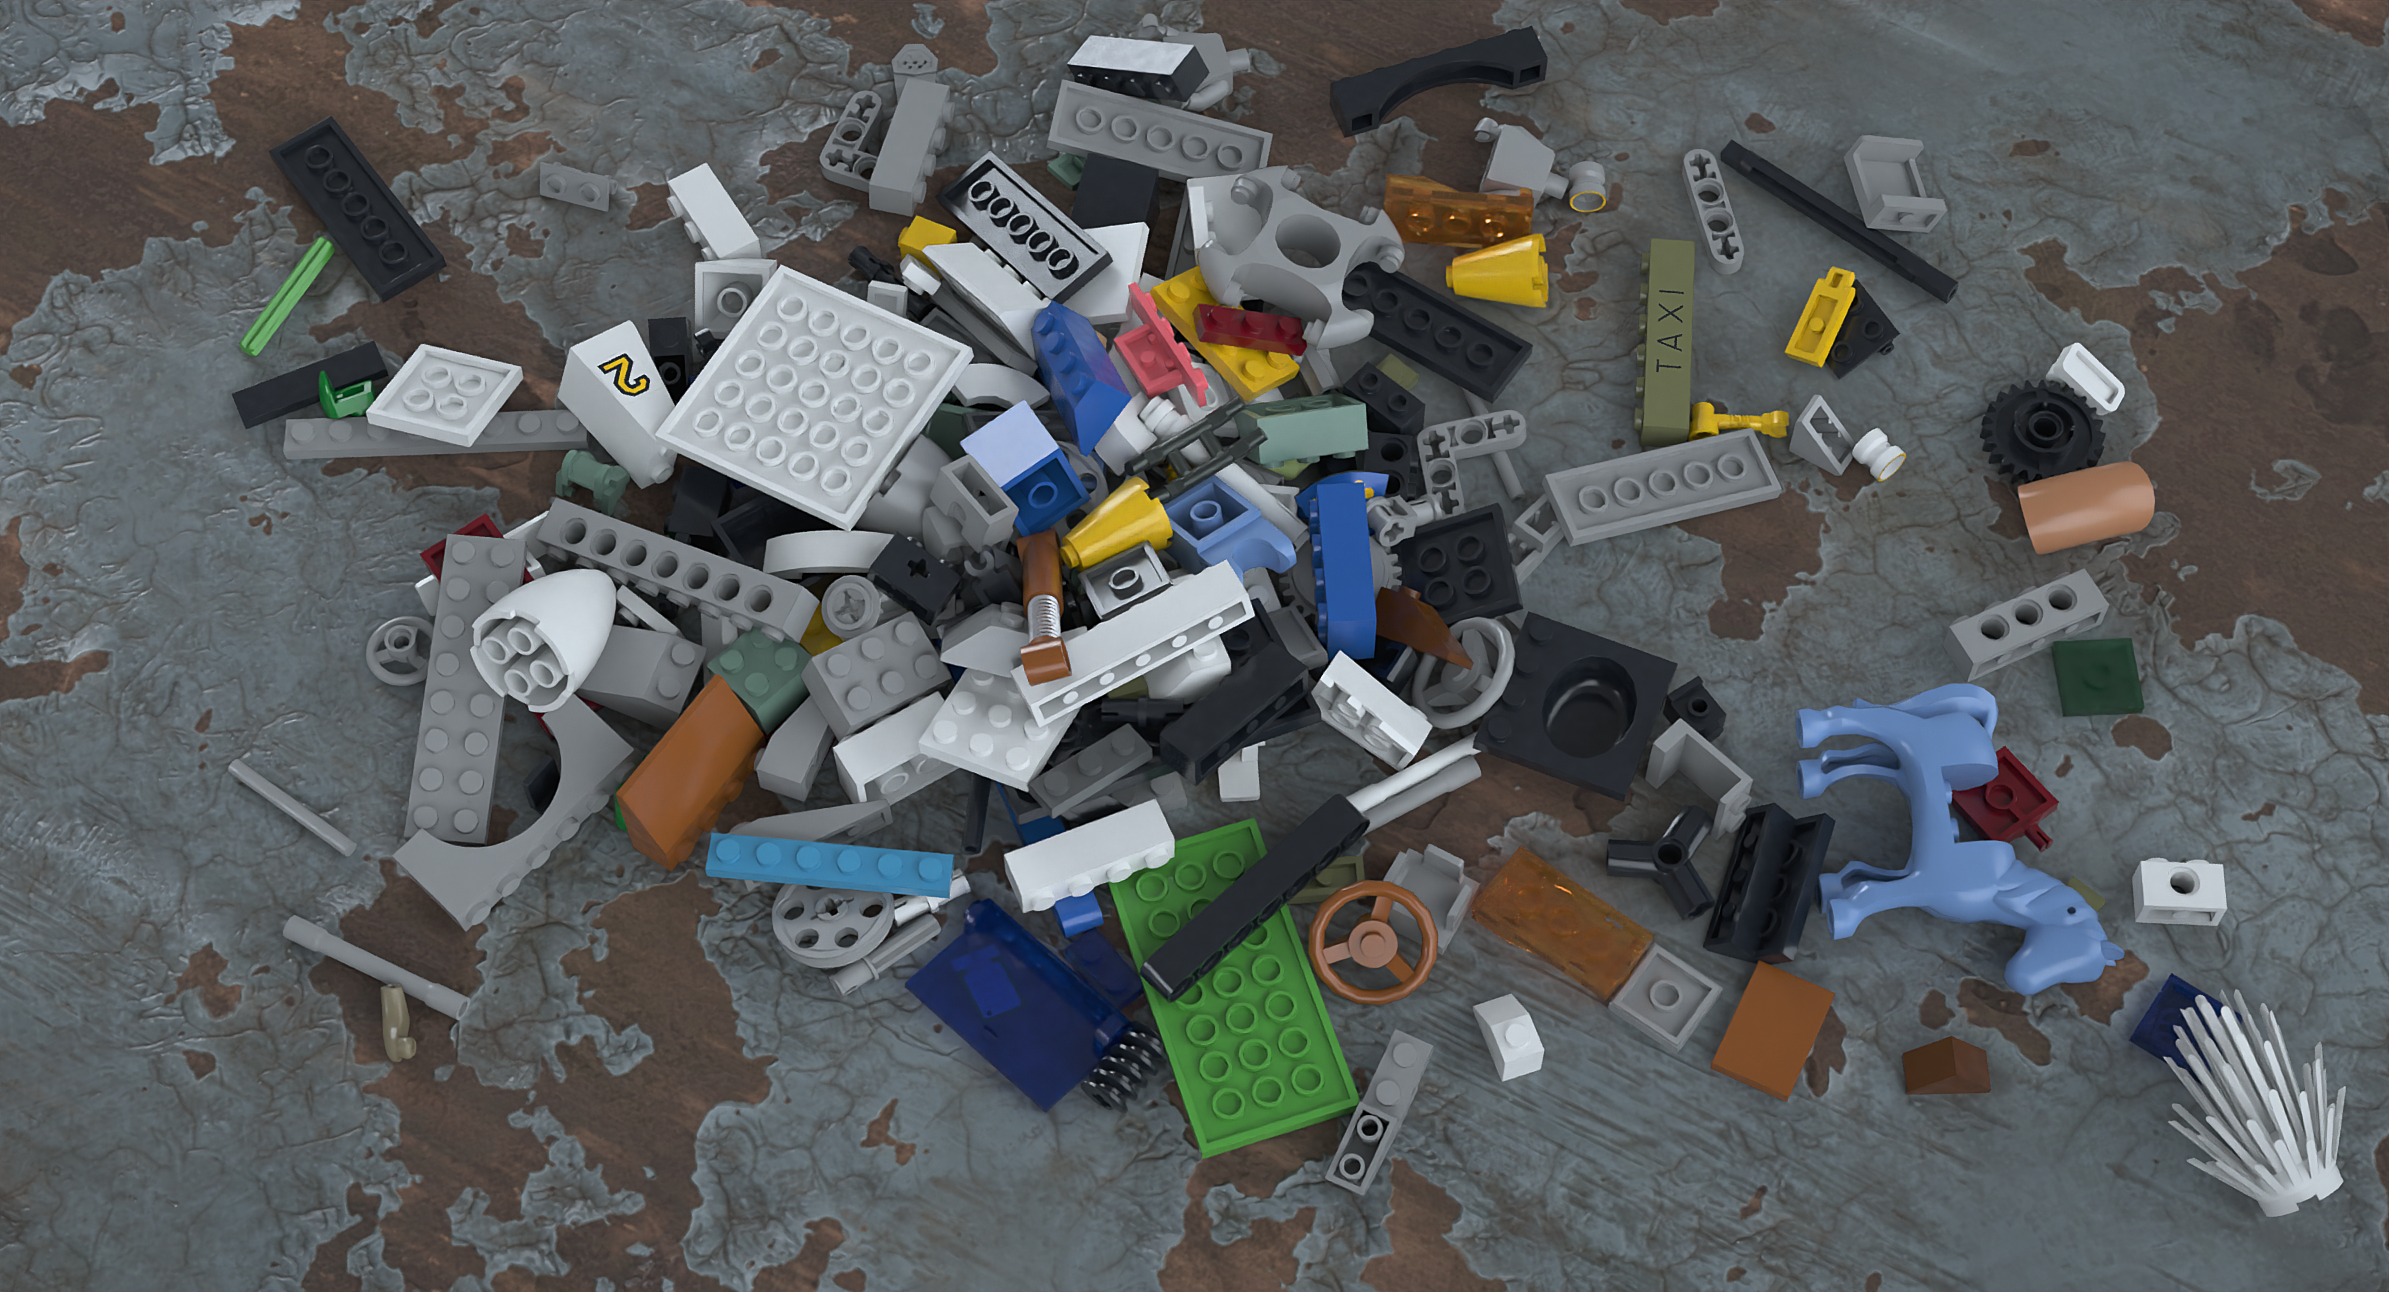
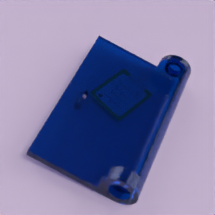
M992 899L976 900L964 913L963 933L905 983V988L1046 1113L1094 1070L1103 1057L1109 1056L1111 1046L1120 1044L1119 1036L1125 1031L1130 1032L1129 1024L1132 1021Z

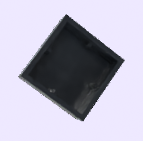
M766 493L710 522L715 546L723 558L762 572L767 540L800 532L844 530ZM803 573L802 579L784 580L803 586L821 603L826 590L837 579L848 575L861 576L866 579L868 573Z

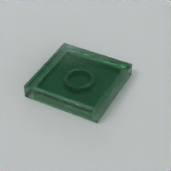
M2132 638L2053 641L2051 651L2063 717L2142 714L2145 706Z

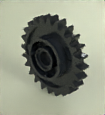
M2026 380L2022 390L2012 384L2008 394L2002 391L1998 393L1996 402L1991 401L1987 412L1984 414L1981 423L1983 427L1980 433V438L1985 440L1982 451L1991 452L1988 460L1989 464H2001L1998 471L1999 475L2007 472L2012 474L2010 481L2012 484L2019 479H2023L2024 484L2095 467L2103 453L2104 446L2102 444L2106 437V433L2100 431L2103 420L2094 419L2097 411L2096 407L2085 408L2084 405L2087 400L2085 396L2074 399L2073 388H2070L2065 393L2061 392L2059 382H2056L2052 388H2047L2045 381L2040 380L2038 387L2035 388Z

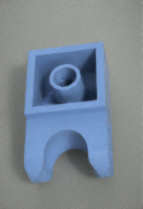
M1215 475L1163 505L1173 530V537L1167 539L1173 543L1163 550L1194 575L1227 559L1244 586L1243 573L1252 568L1264 567L1272 569L1277 573H1284L1297 564L1291 540L1282 531L1263 518L1260 509Z

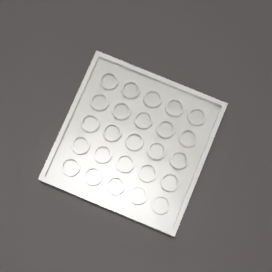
M780 265L654 436L657 443L850 532L866 510L868 502L880 490V486L900 462L974 357L971 347Z

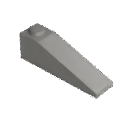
M812 695L772 735L766 749L761 748L754 762V770L757 771L760 788L803 802L807 798L835 736Z
M887 799L759 818L751 823H740L727 834L847 845L892 824L893 820ZM742 879L747 891L767 883L765 881Z

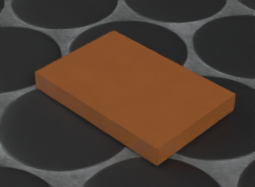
M1759 960L1710 1068L1788 1102L1836 993Z

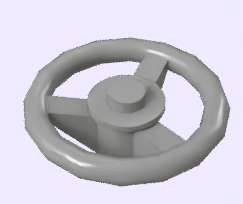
M1473 617L1458 621L1449 627V630L1457 640L1463 637L1462 647L1474 664L1472 669L1469 670L1447 662L1442 671L1441 682L1427 689L1428 679L1438 658L1423 653L1419 665L1414 671L1411 697L1414 707L1426 715V721L1433 727L1448 730L1468 725L1485 714L1502 695L1512 675L1515 650L1510 632L1498 620ZM1480 632L1489 633L1497 641L1499 659L1495 673L1491 669ZM1470 704L1460 711L1449 714L1435 712L1432 706Z

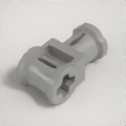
M1432 493L1422 495L1419 499L1405 502L1400 495L1390 498L1377 496L1366 502L1368 528H1372L1376 532V538L1386 547L1396 545L1403 539L1414 537L1416 527L1442 519L1439 501Z

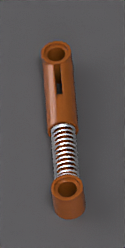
M1055 528L1016 539L1022 564L1024 614L1028 619L1029 645L1020 647L1024 671L1030 686L1072 676L1068 652L1061 637L1060 617L1064 610L1061 566H1065V562L1060 554V547L1062 546Z

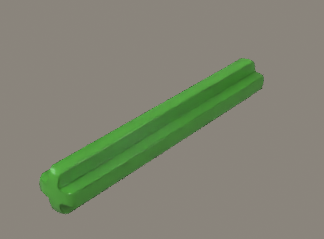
M322 237L315 240L240 340L239 346L245 354L255 357L260 353L334 254L335 248L332 242Z

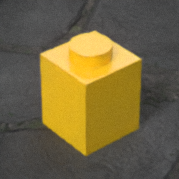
M916 215L910 227H905L898 239L902 261L909 253L936 272L940 279L943 278L922 250L928 245L957 244L956 230Z

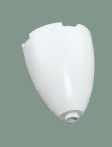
M596 569L561 571L529 582L501 598L481 614L471 626L474 628V646L470 649V652L481 676L501 697L508 693L515 699L528 704L529 711L543 713L554 711L561 707L585 681L605 648L616 610V588L612 579L606 573Z

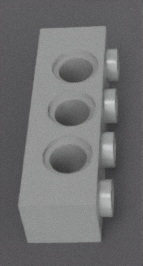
M2085 568L2072 574L2064 572L2052 579L2049 584L2040 588L2036 586L2029 587L2019 593L2016 598L2005 603L2003 601H1996L1986 607L1982 613L1972 617L1965 615L1957 618L1949 625L1943 647L1965 681L1969 682L2100 625L2109 604ZM2051 605L2059 606L2063 610L2055 609ZM2018 620H2025L2030 625L2022 624ZM1983 634L1992 635L1996 639H1989L1985 637Z

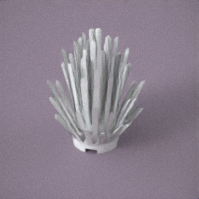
M2221 989L2219 995L2224 1005L2221 1008L2222 1016L2217 1018L2205 996L2198 995L2195 998L2196 1004L2227 1063L2224 1061L2214 1041L2209 1037L2195 1010L2191 1007H2188L2186 1010H2180L2216 1081L2182 1027L2173 1025L2175 1032L2180 1038L2176 1040V1046L2229 1125L2223 1120L2187 1070L2178 1067L2171 1057L2163 1058L2208 1115L2206 1121L2238 1154L2241 1160L2180 1104L2173 1103L2172 1108L2193 1126L2200 1135H2197L2189 1128H2184L2177 1121H2168V1123L2217 1160V1162L2209 1161L2206 1164L2195 1158L2186 1161L2257 1200L2267 1217H2277L2298 1211L2297 1203L2303 1202L2314 1195H2317L2319 1201L2327 1197L2343 1183L2340 1171L2336 1165L2346 1086L2338 1090L2336 1111L2334 1103L2327 1107L2326 1068L2323 1070L2321 1042L2315 1046V1061L2312 1063L2314 1086L2312 1084L2310 1065L2305 1063L2302 1068L2305 1091L2300 1093L2279 1025L2277 1026L2272 1010L2268 1012L2267 1006L2264 1003L2260 1006V1013L2270 1041L2267 1040L2263 1043L2241 993L2235 989L2234 999L2260 1058L2259 1061L2223 990Z

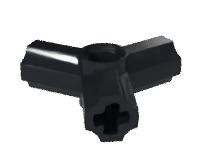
M1685 804L1664 836L1656 842L1608 839L1606 856L1607 876L1652 879L1657 884L1662 885L1682 920H1693L1702 916L1708 909L1714 906L1715 900L1692 865L1691 859L1713 828L1714 820L1702 808L1696 805L1689 806ZM1669 857L1675 860L1677 864L1668 865L1660 859Z

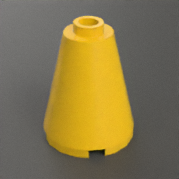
M1542 233L1531 234L1453 258L1452 265L1446 266L1447 287L1454 288L1455 294L1460 296L1534 308H1545V302H1548V264L1544 262L1543 255L1539 256V252H1546Z
M1132 477L1126 480L1062 538L1063 546L1060 547V554L1065 564L1070 569L1075 567L1078 571L1083 572L1147 540L1155 552L1171 546L1173 542L1167 540L1173 537L1169 518L1158 497L1150 500L1144 490L1150 488L1149 485L1139 477Z

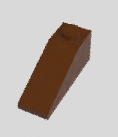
M1399 585L1397 591L1381 586L1375 601L1376 635L1406 644L1415 651L1469 670L1472 669L1474 662L1432 606L1419 601L1421 593Z

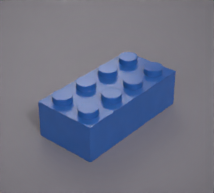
M1364 482L1317 485L1316 500H1309L1310 520L1308 522L1309 542L1312 544L1313 554H1311L1312 577H1315L1316 587L1314 588L1315 612L1318 611L1317 639L1322 646L1326 647L1328 660H1333L1339 650L1350 659L1374 658L1377 619Z

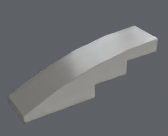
M1546 493L1513 522L1511 532L1508 534L1519 586L1565 535Z

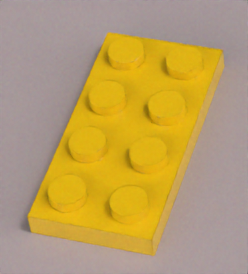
M1199 265L1151 289L1150 295L1157 309L1247 403L1295 378L1299 372V365L1288 354L1199 342L1192 314L1198 303L1219 306L1204 282ZM1240 304L1238 308H1235L1245 310Z

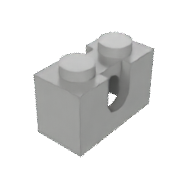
M971 454L940 468L929 496L945 516L955 517L962 524V536L977 553L981 552L982 546L986 544L991 547L1008 538L1019 511L1018 507ZM980 490L985 493L990 503L987 512L977 501Z

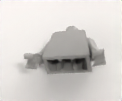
M1146 14L1142 18V24L1137 27L1140 40H1150L1155 37L1159 42L1195 45L1210 72L1187 102L1159 99L1164 106L1183 111L1201 112L1233 92V72L1250 69L1246 48L1226 52L1221 35L1217 33L1182 32L1167 25L1159 26L1157 16L1154 14Z
M1483 118L1479 121L1474 129V132H1479L1475 140L1479 142L1496 140L1478 193L1475 197H1469L1465 193L1458 192V197L1452 200L1451 205L1453 206V214L1456 218L1467 219L1471 216V210L1477 209L1478 212L1496 208L1532 210L1543 193L1562 199L1569 179L1550 172L1555 157L1552 149L1545 146L1521 126L1506 124L1498 126L1490 118Z

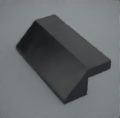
M1770 803L1745 810L1746 818L1740 826L1703 948L1713 953L1758 964L1760 960L1774 965L1792 962L1795 959L1836 821L1826 813L1795 819L1776 803Z

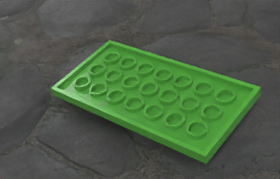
M1255 817L1175 841L1174 857L1170 858L1166 864L1158 868L1151 869L1146 867L1135 871L1128 878L1120 882H1106L1158 1034L1163 1041V1048L1168 1057V1062L1202 1159L1355 1112L1359 1102H1361L1287 903L1183 996L1172 1003H1168L1139 974L1145 961L1268 853Z

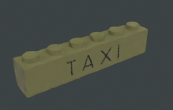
M1651 238L1649 251L1641 253L1640 274L1646 275V283H1640L1639 305H1645V314L1639 313L1637 336H1644V345H1638L1636 367H1643V374L1636 377L1635 399H1641V408H1635L1633 430L1640 431V446L1665 448L1687 442L1690 421L1695 241Z

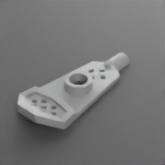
M905 44L892 59L897 102L900 100L907 78L933 83L936 81L938 59L924 44Z

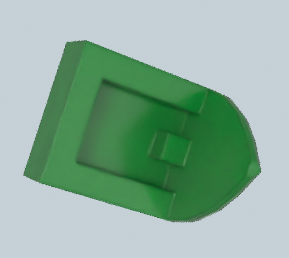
M325 371L320 372V402L326 416L336 419L349 414L352 417L364 415L377 399L376 390L371 379L335 391Z

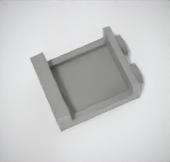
M1862 135L1843 157L1867 228L1929 233L1947 212L1944 199L1927 198L1915 163V158L1924 148L1921 140Z

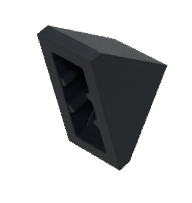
M1375 635L1374 658L1353 659L1366 672L1397 696L1400 695L1419 665L1416 654L1410 646Z

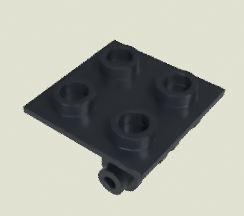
M1858 279L1854 280L1851 286L1855 288V296L1825 360L1839 380L1874 353L1889 354L1895 347L1892 343L1893 339L1900 335L1899 331Z

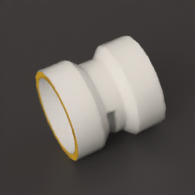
M1876 428L1862 437L1854 447L1852 456L1860 464H1867L1870 467V473L1878 481L1882 482L1901 467L1905 461L1906 453L1898 446H1890L1887 435L1879 428Z

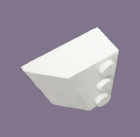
M1339 650L1311 692L1321 710L1323 721L1399 772L1414 758L1433 727L1426 721L1427 717L1424 713L1415 707L1405 704L1341 650Z

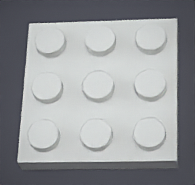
M421 344L366 411L368 423L470 447L523 380L522 368L512 364Z
M967 668L919 740V752L1028 792V783L1039 776L1082 706L1039 728L1022 699L1014 679Z

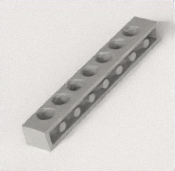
M557 497L535 539L547 547L545 553L559 562L566 563L569 558L576 561L575 565L581 569H596L606 572L613 581L626 586L628 581L636 583V588L651 596L657 597L659 592L666 594V598L669 601L683 608H688L689 604L698 606V611L713 619L719 620L721 615L726 616L731 624L746 631H750L752 626L761 628L760 633L763 636L778 643H782L784 638L799 643L820 602L801 585Z

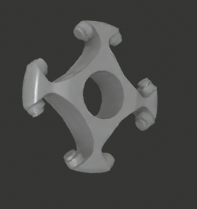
M1289 165L1264 167L1240 175L1235 180L1231 189V199L1237 204H1247L1257 210L1262 221L1261 231L1249 246L1238 255L1226 254L1222 245L1215 240H1209L1204 243L1198 252L1197 259L1202 277L1218 305L1223 304L1229 308H1232V306L1238 308L1244 294L1276 305L1308 322L1302 338L1307 340L1306 343L1315 346V350L1343 347L1368 336L1374 324L1373 314L1365 309L1348 310L1342 303L1341 293L1344 279L1357 265L1363 262L1372 261L1378 263L1382 270L1388 273H1393L1400 268L1405 258V250L1400 235L1383 209L1379 210L1372 206L1370 208L1364 206L1357 222L1323 210L1295 193L1302 177L1297 175L1298 172L1289 169ZM1294 248L1307 252L1317 259L1322 268H1307L1296 265L1287 259L1280 249Z

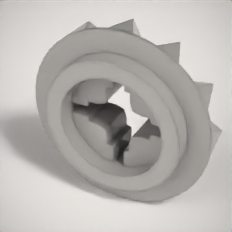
M848 575L834 581L824 594L821 607L823 620L829 630L835 635L846 639L855 638L878 627L877 621L884 612L881 608L880 600L882 595L877 591L873 582L861 576ZM851 597L854 601L865 602L862 604V607L857 609V619L852 614H842V612L846 611L845 609L850 607Z

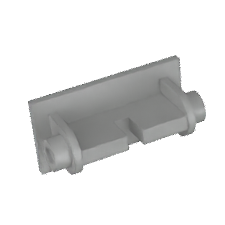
M554 162V164L540 163V195L606 212L609 211V194L614 195L618 186V182L612 180L611 175L606 174L602 176L590 172L583 173L582 170L563 166L560 162Z

